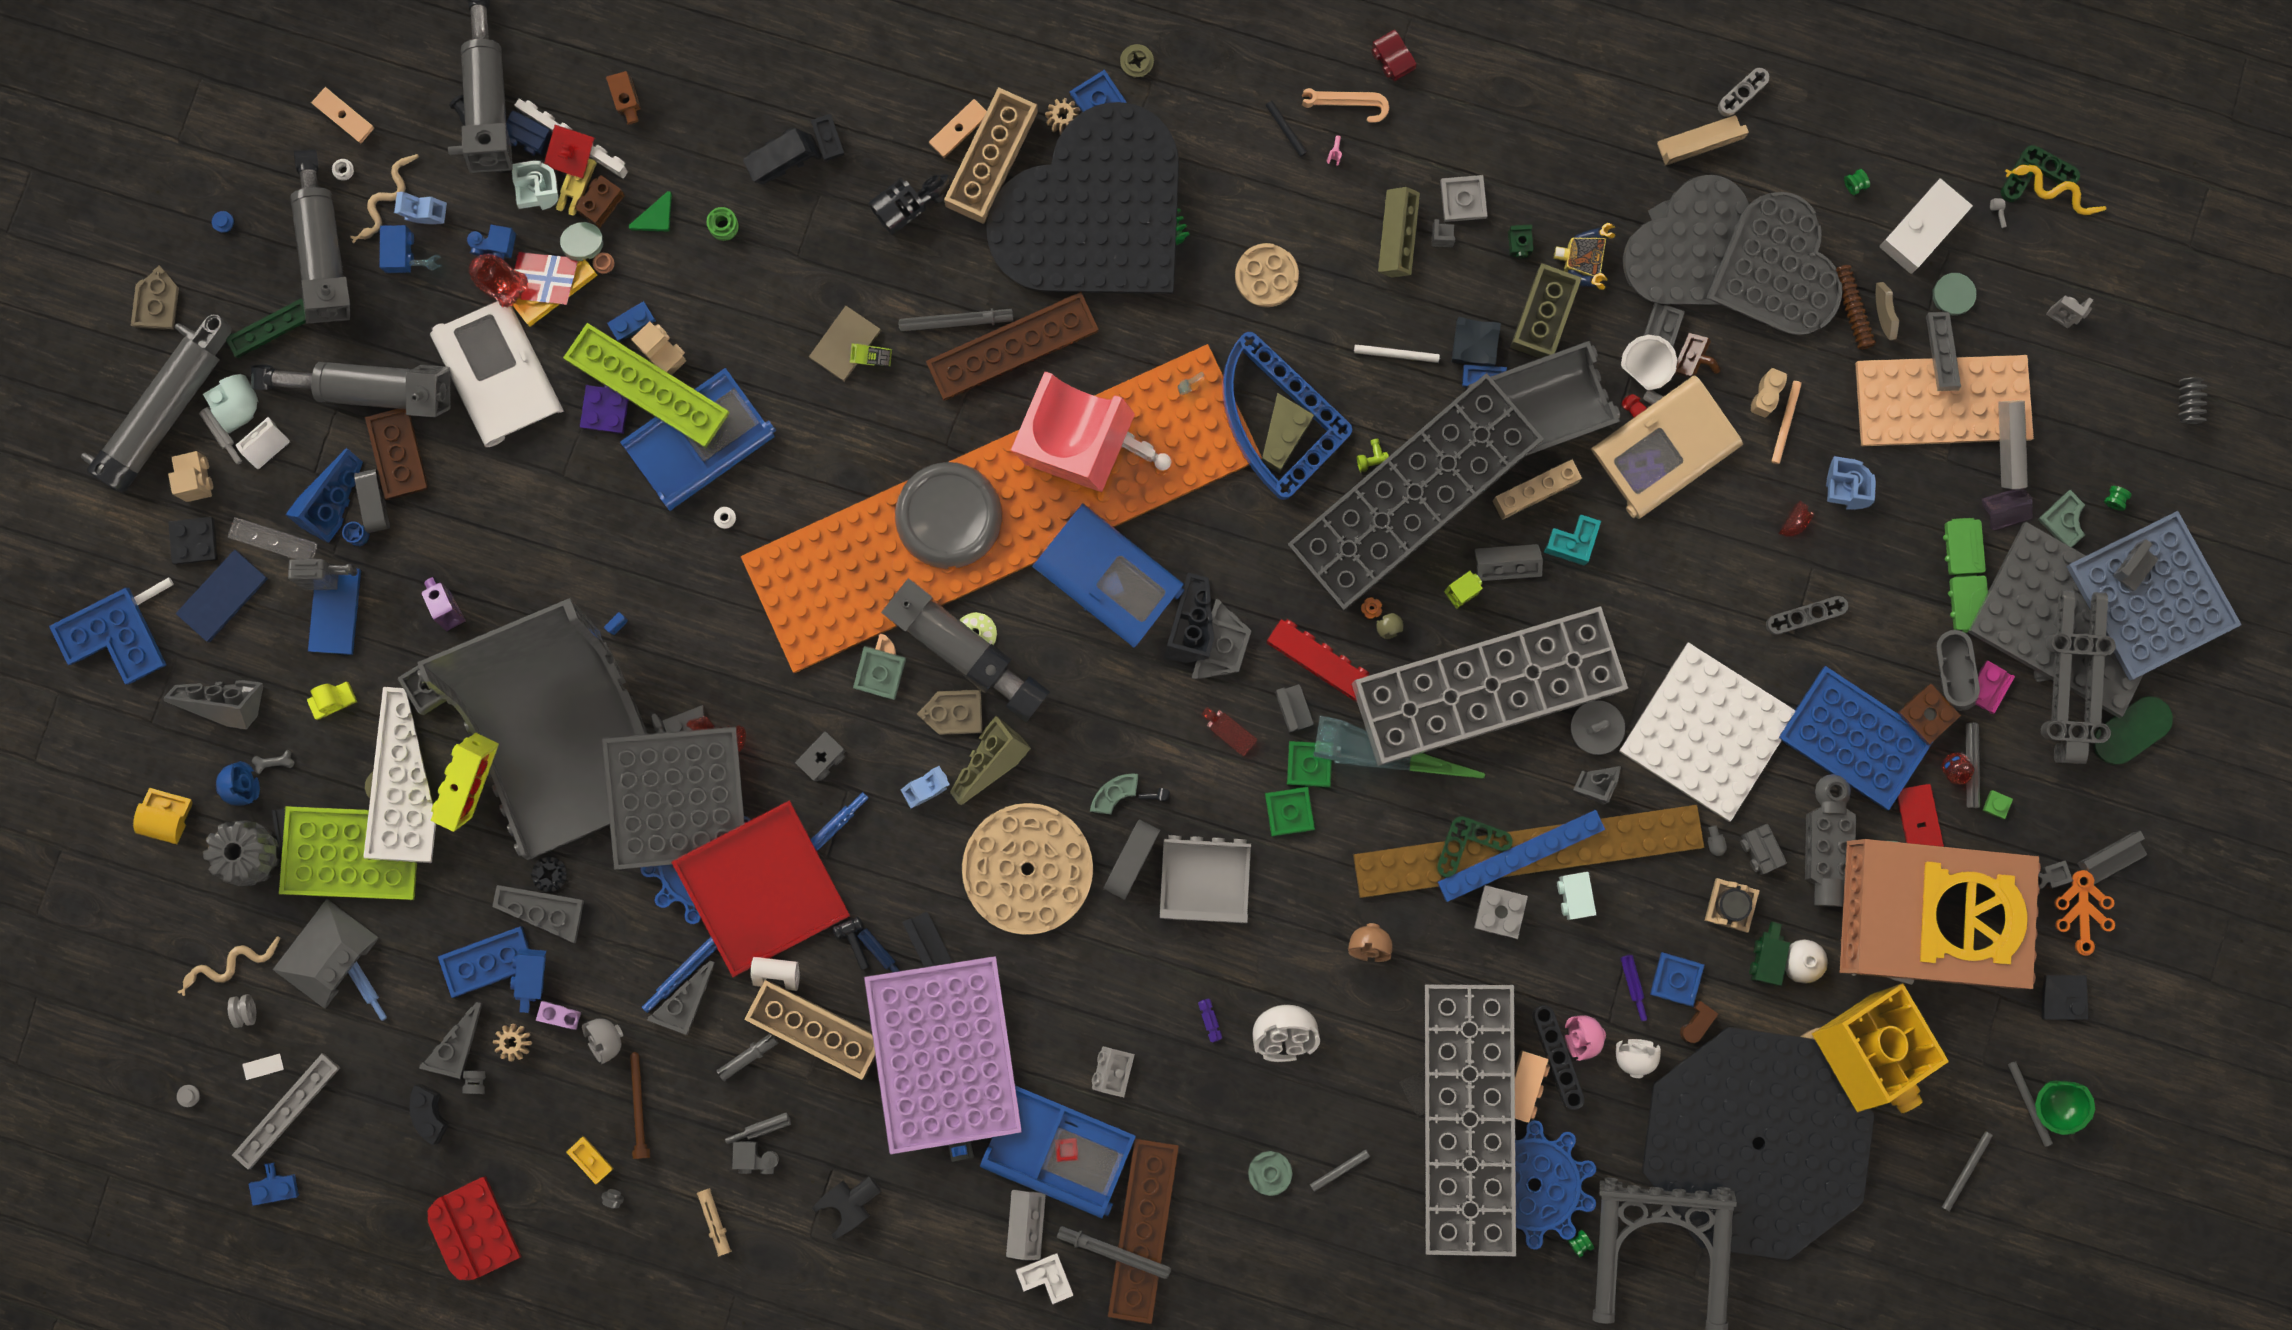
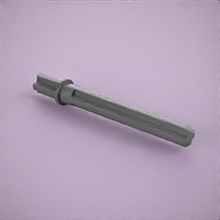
M991 308V311L899 319L900 331L991 323L993 326L995 323L1012 322L1013 311L1012 309L993 310Z
M1063 1226L1059 1229L1057 1238L1074 1244L1075 1248L1088 1249L1164 1279H1167L1170 1275L1171 1268L1092 1238L1083 1234V1231L1076 1232Z

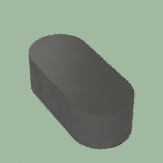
M1950 630L1939 638L1936 653L1943 696L1955 710L1962 711L1970 709L1976 704L1979 698L1980 686L1973 644L1970 637L1962 631Z
M1140 819L1138 820L1103 888L1104 890L1123 900L1126 899L1159 835L1160 829Z

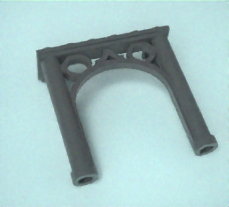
M1616 1178L1600 1180V1196H1602L1596 1304L1595 1309H1593L1592 1320L1605 1324L1615 1322L1617 1260L1619 1248L1628 1234L1643 1225L1665 1222L1689 1229L1705 1244L1710 1256L1705 1330H1728L1729 1322L1726 1319L1732 1220L1734 1207L1737 1204L1735 1191H1731L1727 1187H1718L1717 1190L1712 1189V1195H1709V1192L1706 1191L1686 1193V1190L1683 1189L1663 1191V1188L1650 1187V1190L1641 1189L1637 1185H1628L1627 1188L1622 1187V1182H1618ZM1645 1203L1661 1204L1662 1206L1660 1209L1652 1211V1215L1648 1216V1207ZM1672 1205L1688 1207L1685 1211V1219L1681 1218L1680 1213L1673 1210ZM1627 1206H1639L1643 1209L1644 1213L1639 1219L1633 1221L1624 1214V1209ZM1694 1211H1703L1709 1215V1220L1703 1225L1696 1226L1689 1219L1690 1214ZM1620 1217L1628 1226L1618 1235V1218ZM1712 1225H1714L1713 1245L1704 1233Z

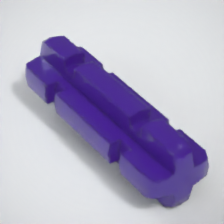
M1205 999L1198 1002L1200 1011L1203 1010L1202 1018L1206 1030L1210 1032L1208 1034L1209 1040L1211 1042L1221 1040V1031L1217 1029L1219 1025L1214 1010H1211V1007H1213L1211 1000Z

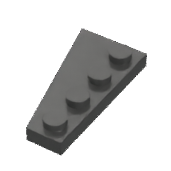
M497 885L492 907L549 931L572 943H576L584 900Z

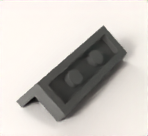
M1538 544L1475 549L1477 575L1481 581L1542 577L1543 558Z
M2141 831L2133 832L2077 864L2081 870L2088 871L2093 875L2094 884L2145 857L2147 853L2140 842L2145 838Z

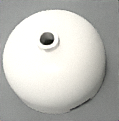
M1279 1005L1266 1010L1258 1017L1253 1027L1255 1052L1262 1054L1265 1060L1273 1062L1297 1060L1295 1055L1306 1052L1309 1054L1313 1053L1320 1044L1318 1025L1315 1018L1304 1008L1295 1005ZM1284 1041L1286 1046V1052L1289 1055L1278 1054L1283 1050L1282 1042Z

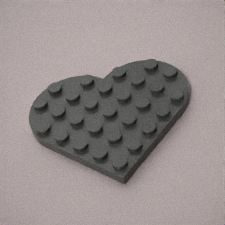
M1704 175L1686 181L1672 195L1667 206L1666 218L1648 221L1631 235L1623 254V268L1629 285L1633 287L1639 296L1647 301L1658 304L1720 305L1706 299L1738 221L1749 205L1743 191L1734 182L1721 176Z
M1788 192L1768 193L1751 202L1738 221L1706 299L1788 334H1809L1828 324L1839 308L1842 298V283L1839 281L1834 264L1826 256L1818 252L1822 236L1821 225L1818 223L1813 207L1800 196Z

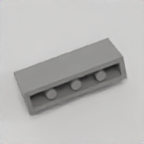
M2025 400L1999 401L2001 487L2009 489L2028 487Z

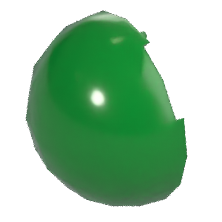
M2050 1081L2046 1083L2039 1091L2035 1103L2036 1113L2041 1123L2050 1131L2062 1135L2075 1134V1132L2085 1128L2093 1119L2095 1112L2094 1098L2089 1089L2082 1084L2068 1081Z

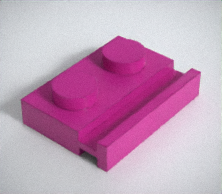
M1985 661L1978 673L1980 692L1975 705L1994 714L2015 676L2010 675L2007 671L1990 661Z

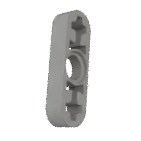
M1763 68L1754 69L1722 98L1718 105L1719 113L1725 117L1733 116L1766 86L1769 81V73ZM1761 75L1763 79L1752 86L1751 83L1755 80L1756 76L1759 77ZM1741 87L1747 88L1749 96L1741 97L1738 94V89ZM1733 99H1735L1736 102L1733 104L1731 109L1728 108L1726 110L1724 108L1725 105L1729 104Z

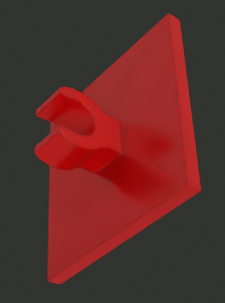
M554 125L544 164L552 169L583 179L595 138L559 125Z

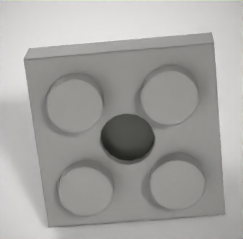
M1485 885L1474 928L1518 939L1528 896Z

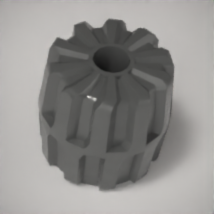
M247 820L225 822L218 826L217 833H210L206 839L209 846L208 850L203 851V858L208 860L211 865L208 870L213 876L222 879L223 882L236 886L256 885L257 882L267 881L271 878V872L275 867L280 866L281 859L279 858L278 841L273 838L272 831L261 824Z

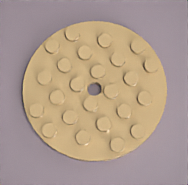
M1023 803L1005 807L991 814L978 826L965 848L962 876L967 895L972 905L983 918L1005 931L1032 935L1053 930L1067 922L1077 913L1087 898L1091 887L1093 861L1087 840L1071 819L1051 807ZM1031 863L1034 866L1033 873L1024 875L1021 870L1023 864Z

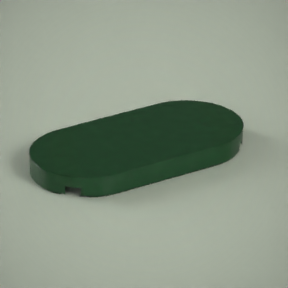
M2145 697L2135 701L2127 707L2123 717L2118 718L2114 716L2104 723L2109 727L2111 735L2108 741L2104 743H2093L2096 755L2102 761L2110 764L2128 762L2169 732L2173 723L2171 709L2163 700L2156 697ZM2099 728L2096 730L2094 734L2095 738L2099 739L2101 736V730Z

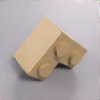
M651 322L647 323L631 339L654 365L670 375L675 373L686 362L682 356L685 352L677 344L673 346L668 341L670 337L659 324L654 326Z
M195 451L172 457L174 472L168 474L172 494L186 502L211 497L213 483L211 478L208 477L207 469H209V463L206 456Z

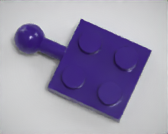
M586 385L580 428L624 434L629 400L606 385L604 387Z

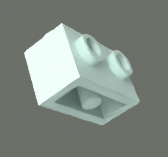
M1589 872L1559 877L1560 881L1557 882L1559 894L1563 895L1564 903H1561L1563 916H1567V920L1596 915Z

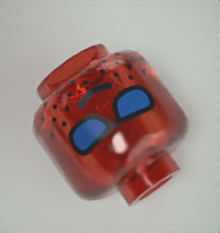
M1959 752L1949 754L1941 765V769L1951 783L1958 785L1969 782L1975 770L1968 757Z

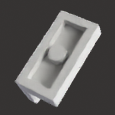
M267 417L237 443L236 447L254 467L260 469L284 448L290 440Z

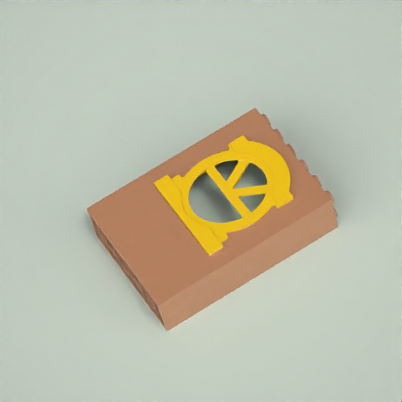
M1870 839L1847 841L1840 973L2010 989H2033L2036 978L2034 962L2037 956L2035 940L2038 935L2036 918L2039 913L2037 896L2040 891L2038 874L2041 869L2039 856ZM1967 882L1964 948L1960 949L1948 942L1940 932L1936 920V908L1946 890L1958 883ZM1977 883L1990 888L1995 893L1994 897L1975 906ZM2002 904L2005 911V925L2002 933L1999 935L1975 916ZM1974 927L1990 938L1993 944L1987 948L1975 951L1973 949Z

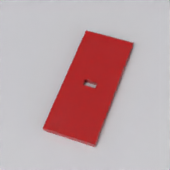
M1925 784L1903 788L1897 797L1906 843L1944 847L1931 785ZM1924 822L1925 827H1917L1918 823Z

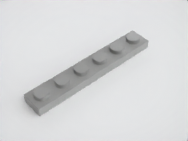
M322 1053L232 1156L248 1170L251 1169L340 1067L325 1053Z

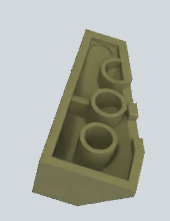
M995 716L979 737L982 740L976 751L972 750L970 754L972 759L968 767L962 769L950 791L960 805L967 802L1015 767L1031 749L1025 740L998 716Z

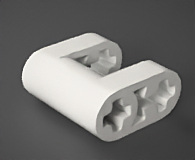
M753 957L751 965L753 986L761 987L768 978L784 980L786 990L797 991L800 980L798 962Z

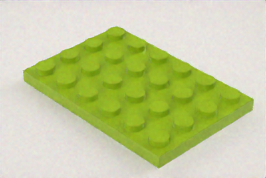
M287 806L285 808L279 894L414 900L417 862L364 859L369 810Z

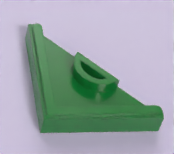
M667 191L629 225V229L669 232L672 193Z

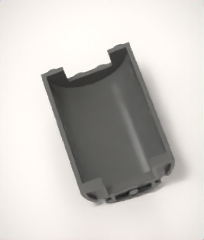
M1590 341L1491 376L1493 381L1544 438V441L1529 454L1619 422L1620 411L1616 405H1613L1612 401L1607 403L1609 397L1606 390L1602 389L1600 385V373L1598 369H1594L1593 364L1597 361L1598 354L1595 346H1591Z

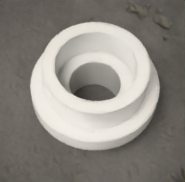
M340 159L333 164L332 173L339 180H347L352 177L354 167L350 161ZM343 167L347 168L345 173L340 172Z
M721 507L715 512L714 521L720 528L727 529L734 525L736 515L731 508ZM723 514H728L726 521L721 520Z

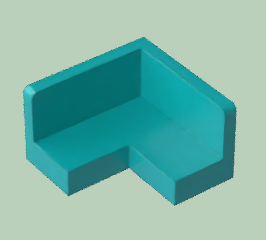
M1580 515L1574 534L1553 528L1544 553L1585 566L1589 562L1601 521Z

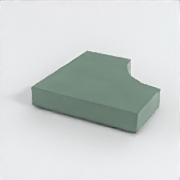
M2071 490L2067 491L2038 518L2040 523L2057 540L2070 547H2073L2085 536L2079 523L2080 513L2085 504Z

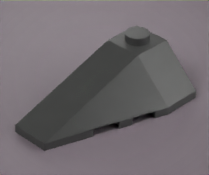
M239 680L232 685H224L223 682H215V685L204 687L201 683L174 685L165 695L164 701L224 726L247 729L258 716L263 683Z

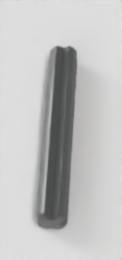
M1967 723V807L1979 808V724Z

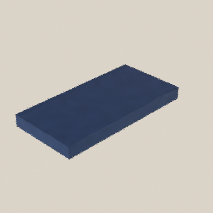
M234 550L175 614L205 641L210 642L268 578L237 550Z

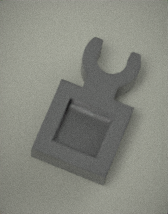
M2066 860L2043 867L2045 874H2038L2040 889L2046 883L2049 884L2050 888L2073 881Z

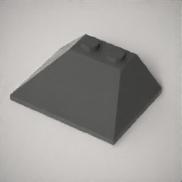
M326 899L273 970L326 1009L339 992L336 989L359 957L367 955L379 937L329 899Z

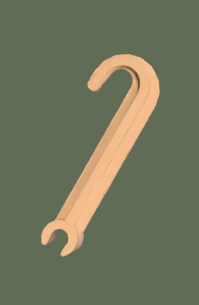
M1309 88L1305 89L1302 97L1311 98L1310 100H1303L1302 106L1306 108L1313 105L1380 107L1381 114L1369 116L1367 118L1369 123L1382 121L1389 111L1387 99L1379 93L1317 92Z

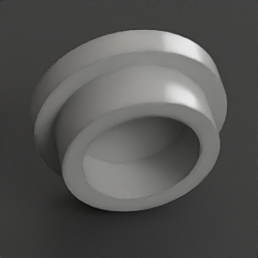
M184 1085L177 1092V1101L184 1107H192L199 1101V1090L193 1085Z

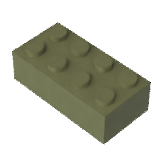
M1541 263L1510 348L1540 359L1555 354L1582 277Z

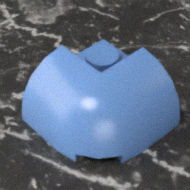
M1834 456L1827 476V502L1844 504L1846 509L1854 510L1863 509L1873 504L1875 501V475H1872L1870 470L1861 461Z

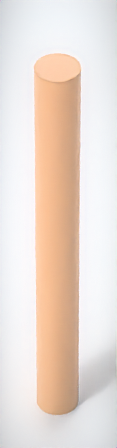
M1793 381L1771 461L1775 464H1780L1802 384L1799 381Z

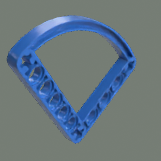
M1246 332L1239 338L1228 356L1223 375V401L1228 423L1242 454L1254 472L1279 499L1286 500L1348 439L1352 433V426L1256 334ZM1246 340H1253L1252 346H1245ZM1258 345H1259L1261 348H1259V349L1257 350V352H1256L1255 354H1253L1252 352H1253V351L1258 347ZM1241 352L1245 353L1298 405L1314 415L1313 419L1327 431L1279 481L1265 466L1252 447L1236 409L1233 381L1236 364ZM1261 352L1268 353L1270 361H1260L1259 354ZM1276 367L1284 368L1285 376H1276L1274 369ZM1293 381L1298 382L1301 390L1298 392L1292 391L1289 386L1290 383ZM1313 396L1316 399V405L1308 406L1305 398ZM1322 411H1329L1332 419L1324 421L1321 418ZM1335 419H1337L1338 421L1336 425L1334 424V426L1331 427L1330 425L1334 422ZM1345 427V434H1339V428ZM1330 440L1333 443V449L1325 450L1322 447V441ZM1309 455H1316L1319 463L1311 465L1308 462ZM1301 469L1305 474L1304 479H1296L1293 475L1294 470ZM1291 481L1293 484L1287 490L1289 494L1287 492L1281 493V486L1284 487Z

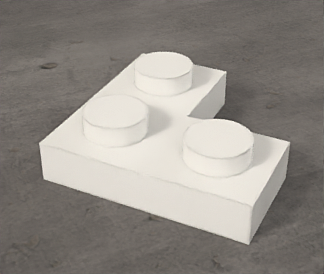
M1058 1253L1016 1269L1023 1291L1045 1283L1052 1304L1073 1296Z

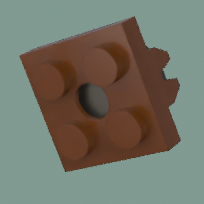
M1928 684L1921 692L1912 697L1913 699L1908 701L1905 707L1898 712L1902 719L1927 745H1930L1961 716L1932 684Z

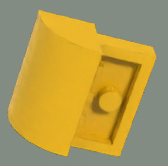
M149 788L143 803L138 804L133 822L135 833L178 844L186 826L184 821L193 804L192 800Z

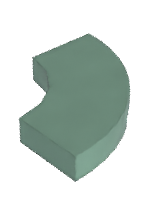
M1138 774L1121 775L1103 785L1092 801L1090 812L1111 815L1114 806L1121 799L1136 796Z

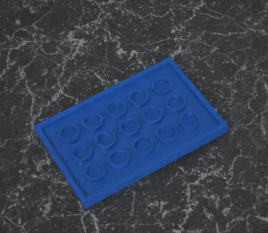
M1827 666L1823 667L1779 736L1782 742L1829 773L1843 777L1850 787L1886 811L1891 808L1931 744L1927 745L1898 713Z

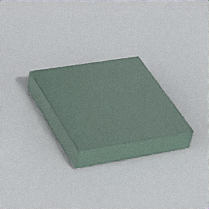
M864 646L853 688L895 700L906 657Z

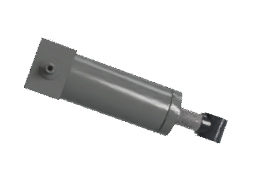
M316 149L294 150L296 172L300 175L302 189L293 192L290 199L302 278V299L306 324L350 320V301L347 280L343 275L332 193L328 189L318 187L316 174L319 169Z

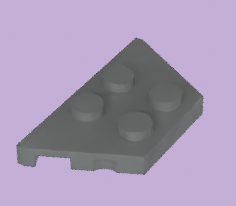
M1216 599L1212 610L1214 642L1209 659L1196 662L1192 675L1194 680L1238 673L1251 634V630L1218 599Z

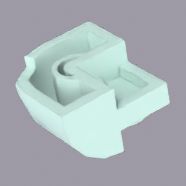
M541 161L512 164V177L519 209L540 206L544 210L556 204L558 201L557 181L555 172L550 166L541 163Z
M242 374L232 375L220 380L219 385L203 394L211 408L210 411L227 433H231L253 419L257 409V402H259L248 379Z

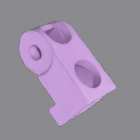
M541 1001L536 1021L577 1029L581 1012L551 1002Z

